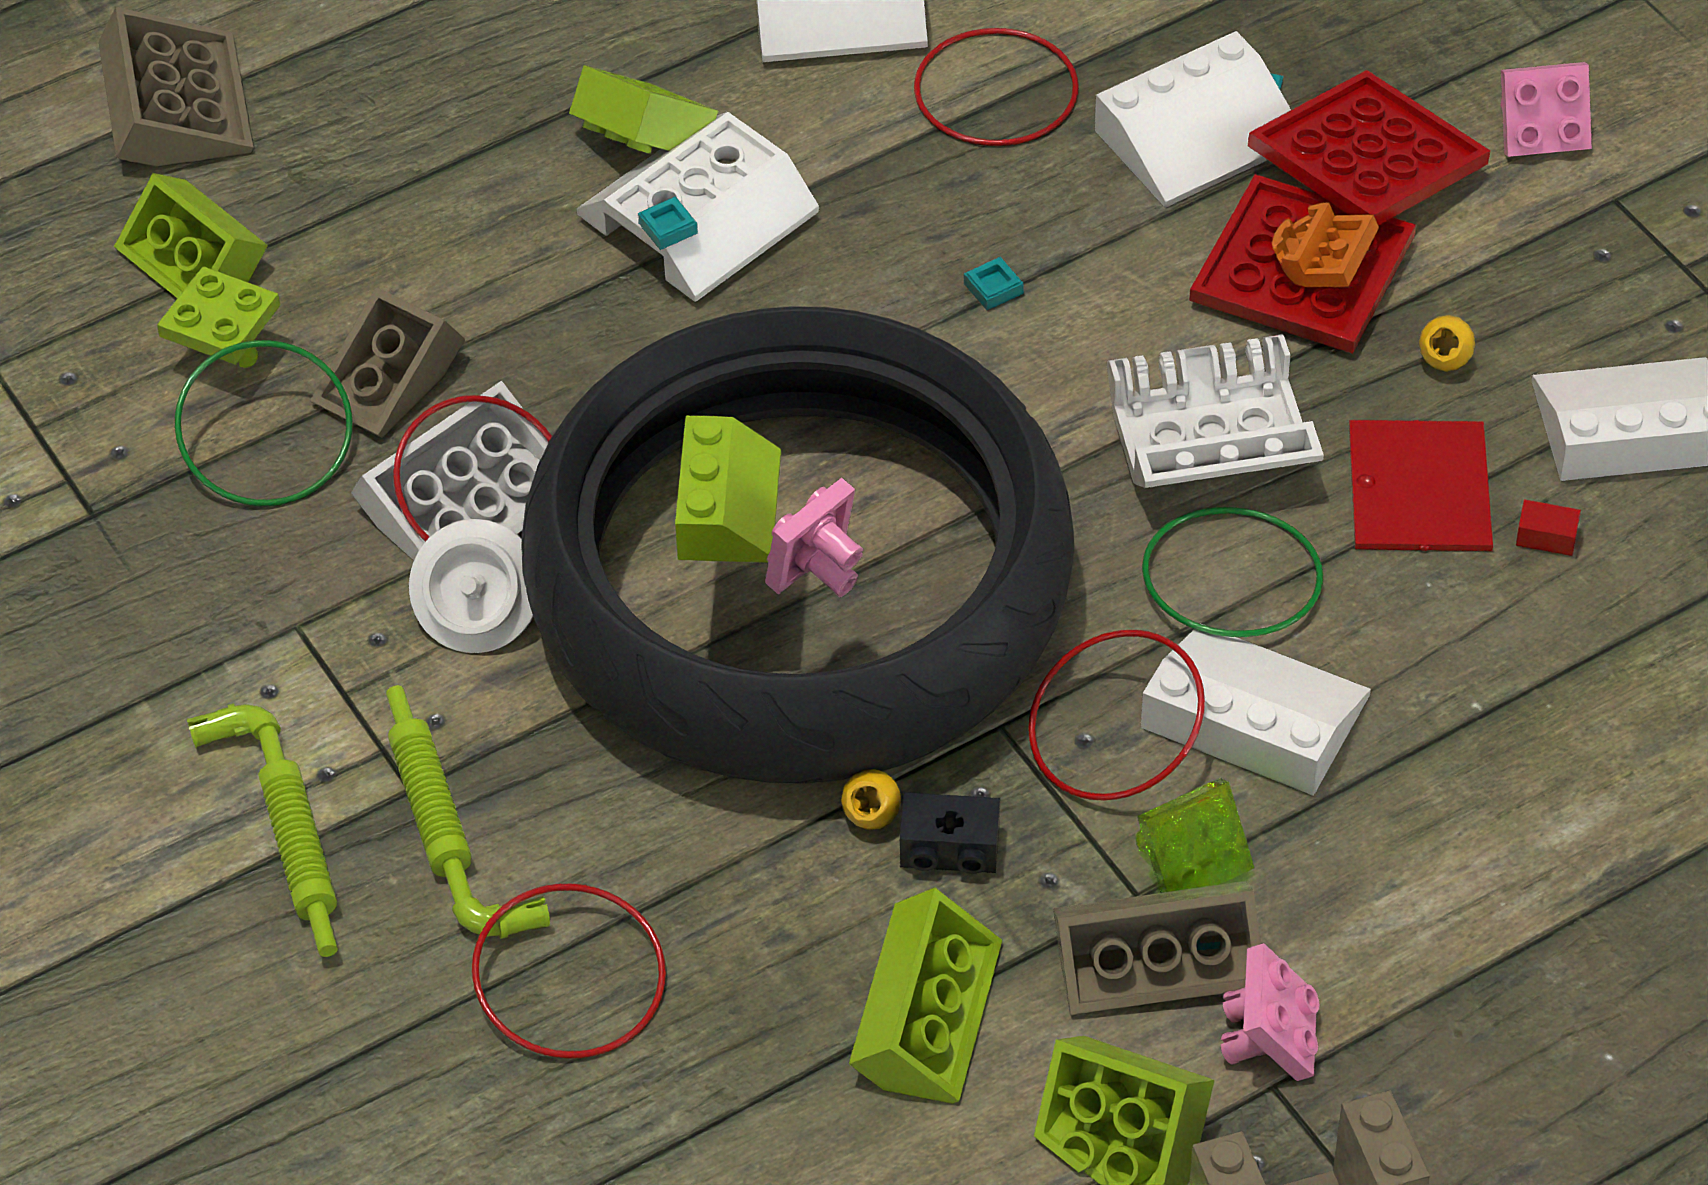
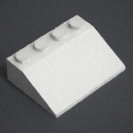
M1235 31L1096 94L1095 132L1166 208L1267 161L1266 158L1247 146L1249 132L1287 113L1291 109L1261 56Z
M1706 357L1532 375L1533 388L1560 481L1708 466V359Z
M502 381L480 395L502 399L522 408ZM469 402L406 445L401 460L400 481L407 507L418 525L430 537L451 523L467 519L493 521L511 529L518 535L523 529L525 505L537 465L548 445V441L532 423L514 411L495 404ZM395 453L362 475L351 491V494L377 528L414 560L425 541L408 523L398 503L393 473Z
M1194 629L1178 644L1196 665L1204 688V716L1199 734L1192 748L1314 796L1368 700L1371 689L1240 638L1218 636ZM1174 650L1162 660L1143 692L1141 728L1185 745L1196 719L1197 689L1189 667Z

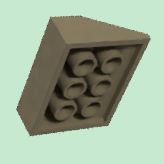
M115 7L98 44L116 158L133 163L163 166L251 153L253 142L233 33Z

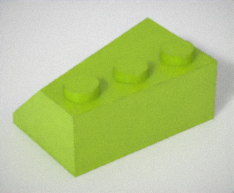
M1087 1036L1056 1039L1034 1137L1077 1172H1085L1100 1185H1187L1190 1181L1192 1147L1201 1141L1215 1080Z

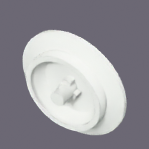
M467 519L451 523L429 537L414 559L409 578V595L416 618L433 639L456 651L484 653L504 647L522 634L533 619L522 573V538L511 529L499 523L481 519Z

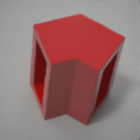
M1524 499L1516 546L1572 556L1581 510Z

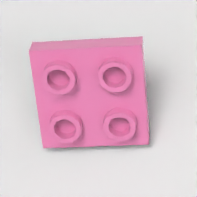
M1579 62L1501 70L1502 99L1500 105L1503 112L1504 154L1506 156L1592 149L1589 65L1587 63Z
M840 478L828 489L821 487L816 490L808 499L804 508L794 516L791 513L785 515L774 526L772 530L771 551L767 557L768 568L765 583L778 595L808 572H812L835 592L838 597L847 594L856 584L858 574L851 568L862 557L863 548L846 535L855 489L843 478Z
M1264 943L1248 948L1245 988L1225 992L1223 999L1226 1001L1223 1002V1008L1227 1018L1233 1023L1244 1019L1243 1029L1227 1032L1222 1035L1221 1040L1224 1043L1221 1044V1050L1224 1058L1232 1065L1245 1059L1267 1054L1296 1081L1313 1077L1315 1054L1318 1051V1042L1315 1035L1316 1013L1319 1010V999L1315 989L1300 978L1285 960L1280 959Z

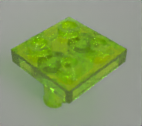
M1222 778L1209 782L1137 816L1141 829L1136 835V845L1140 851L1149 854L1160 893L1220 885L1255 868L1230 784Z

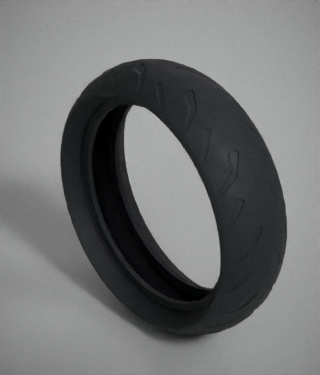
M791 306L762 308L706 320L663 337L644 347L613 368L576 403L549 440L537 465L525 505L521 542L522 573L535 622L544 643L563 675L588 704L594 709L599 710L607 721L627 735L668 758L703 771L731 778L767 783L803 784L849 779L852 775L862 770L876 769L884 771L930 754L964 735L993 713L1016 691L1035 667L1056 628L1064 607L1073 566L1074 529L1069 494L1057 458L1043 430L1036 420L1026 411V406L1013 392L977 360L938 337L886 317L829 307ZM686 416L734 417L741 423L792 416L833 417L861 421L896 432L935 453L956 470L981 501L991 521L997 540L988 569L975 591L959 610L930 634L900 651L875 661L850 668L803 674L744 670L705 659L669 642L636 617L619 598L606 577L599 557L607 526L625 494L653 465L683 445Z

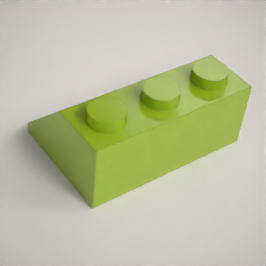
M583 65L569 114L583 119V128L605 134L604 137L625 143L630 148L651 154L653 146L670 151L717 118L718 110L654 84Z
M152 173L114 247L178 298L203 266L249 282L268 245L187 180Z
M686 416L675 519L678 560L768 563L767 557L771 551L773 539L772 530L776 525L781 449L734 417Z

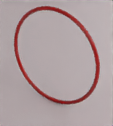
M1008 28L977 29L945 40L925 56L918 67L914 80L916 102L924 116L935 127L956 139L985 146L1021 144L1046 135L1069 116L1075 106L1079 91L1076 71L1071 61L1059 48L1037 35ZM986 34L1013 35L1035 41L1047 47L1064 62L1072 79V95L1064 112L1044 129L1027 136L1012 139H981L958 133L941 124L926 108L921 96L920 82L923 71L938 52L957 41Z
M479 395L460 396L442 401L418 416L408 427L399 443L393 469L394 487L398 503L414 531L425 542L430 537L418 525L407 507L401 487L400 468L403 452L409 438L426 418L454 404L466 402L495 404L514 411L527 419L543 434L549 443L552 435L538 419L508 401Z
M1118 630L1098 635L1079 644L1065 654L1047 673L1035 694L1031 706L1028 726L1029 741L1034 759L1040 770L1061 790L1089 800L1107 801L1122 799L1153 787L1179 766L1189 753L1199 734L1205 707L1204 688L1199 671L1190 656L1179 645L1164 636L1149 631ZM1142 637L1168 646L1189 667L1195 680L1198 698L1197 714L1192 732L1174 761L1149 781L1137 787L1115 793L1085 792L1059 780L1049 770L1040 755L1035 730L1036 716L1041 698L1056 673L1071 658L1084 649L1113 638Z
M572 883L552 884L521 893L502 905L492 915L482 929L475 945L472 959V979L483 1011L495 1027L507 1038L530 1051L557 1058H585L600 1055L620 1047L634 1038L648 1024L663 996L666 967L663 950L654 930L647 920L629 903L610 892L596 887ZM547 892H585L603 897L617 904L641 924L656 952L659 975L653 1002L642 1020L631 1031L601 1047L581 1051H562L545 1048L521 1038L497 1018L490 1008L481 987L479 976L480 955L491 928L502 915L516 904Z

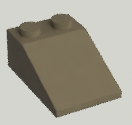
M376 287L329 367L338 377L347 393L352 410L353 424L383 438L444 377L465 338L445 320ZM325 374L310 401L346 420L341 396L333 381Z

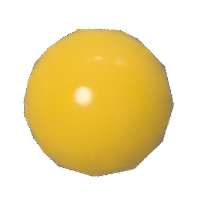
M1451 315L1438 316L1429 321L1421 331L1419 339L1420 353L1425 362L1434 369L1445 372L1457 370L1464 366L1473 355L1475 348L1474 333L1470 326L1459 317Z
M868 769L851 776L844 786L841 802L845 815L858 827L873 830L881 829L893 821L899 812L901 795L897 783L887 773L876 769Z

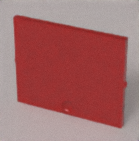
M1349 420L1355 549L1421 551L1493 550L1483 421Z

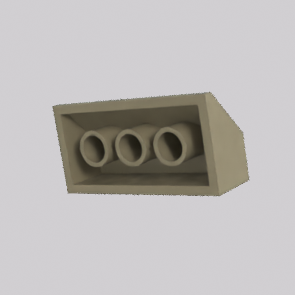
M1247 881L1053 908L1060 962L1071 1015L1221 994L1245 988L1247 949L1261 944L1254 890ZM1200 937V943L1220 942V945L1216 949L1197 950V940Z

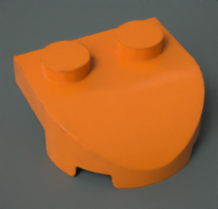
M1330 203L1309 206L1308 216L1295 223H1292L1290 219H1286L1279 226L1272 241L1277 259L1285 274L1293 282L1304 287H1349L1379 229L1374 215L1335 216Z

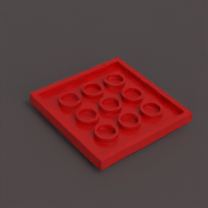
M1368 70L1249 132L1247 145L1348 215H1374L1378 225L1488 165L1491 151Z
M1254 174L1192 284L1189 301L1353 354L1415 237L1416 224L1391 218L1378 225L1379 229L1349 287H1304L1293 282L1283 271L1272 246L1275 232L1286 219H1290L1292 223H1295L1309 215V206L1320 203H1330L1335 216L1348 214L1317 193Z

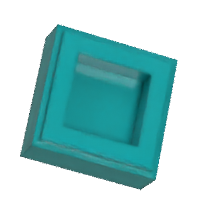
M676 196L638 213V224L659 250L698 234L697 222Z
M1001 257L964 273V285L986 310H990L1024 294V283Z

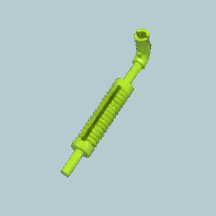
M399 685L392 686L386 691V696L396 724L390 729L388 739L430 868L435 875L447 878L455 902L452 912L458 922L472 933L480 935L487 921L501 906L495 904L485 907L477 898L472 896L464 872L471 865V852L467 840L464 838L465 834L462 831L460 819L457 817L458 813L455 810L453 798L450 796L451 792L448 789L449 786L446 782L441 762H439L437 750L434 748L435 744L432 741L428 724L422 719L413 718L404 688ZM544 896L520 902L509 909L494 924L487 937L499 936L500 939L507 938L510 934L549 927L550 916Z
M235 703L212 713L188 718L187 722L195 748L234 735L241 736L247 733L253 734L256 739L260 740L266 765L261 768L258 776L264 792L263 797L266 799L265 804L268 806L267 811L270 813L269 818L272 820L271 826L274 827L273 833L276 834L275 840L277 841V848H279V855H282L281 862H284L283 869H286L284 871L285 876H288L286 879L289 884V891H292L290 894L297 916L303 920H310L319 955L322 957L334 955L338 948L329 914L335 910L337 899L331 884L329 870L327 869L313 814L311 813L300 767L296 762L285 760L278 737L281 727L276 718L262 707L248 704L235 706Z

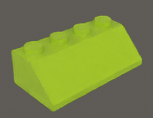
M935 887L895 903L849 1065L882 1090L951 1104L959 1102L1002 939Z

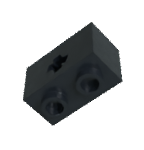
M904 792L899 839L900 867L914 868L919 871L936 869L962 871L968 874L981 872L996 873L1000 829V798Z

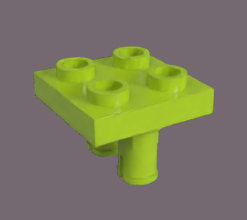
M203 266L157 324L159 337L210 356L234 344L255 341L254 339L280 307L279 294ZM256 347L246 348L229 353L219 359L237 365L239 362L240 367L248 368L257 362L258 351Z

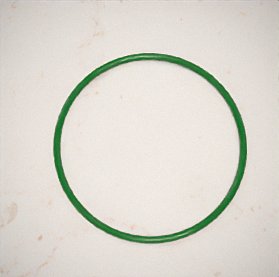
M255 340L234 344L207 358L186 381L179 395L175 411L177 444L185 463L196 478L218 495L234 502L252 506H276L291 503L312 494L331 479L342 464L349 449L353 430L351 405L347 393L335 373L312 353L292 344L272 340ZM246 348H281L309 359L319 366L333 381L344 405L346 431L338 458L319 481L291 496L267 500L245 498L227 492L209 481L198 470L184 444L181 416L185 398L190 387L210 364L229 353Z
M1206 508L1177 517L1163 526L1153 536L1147 545L1142 561V573L1146 588L1162 610L1188 627L1208 634L1225 637L1261 636L1289 627L1312 609L1318 600L1323 586V569L1320 558L1306 537L1277 517L1246 508ZM1212 514L1252 516L1285 529L1305 546L1316 568V585L1307 604L1298 613L1283 622L1254 630L1218 629L1199 624L1180 615L1161 599L1149 575L1151 553L1165 533L1190 519Z

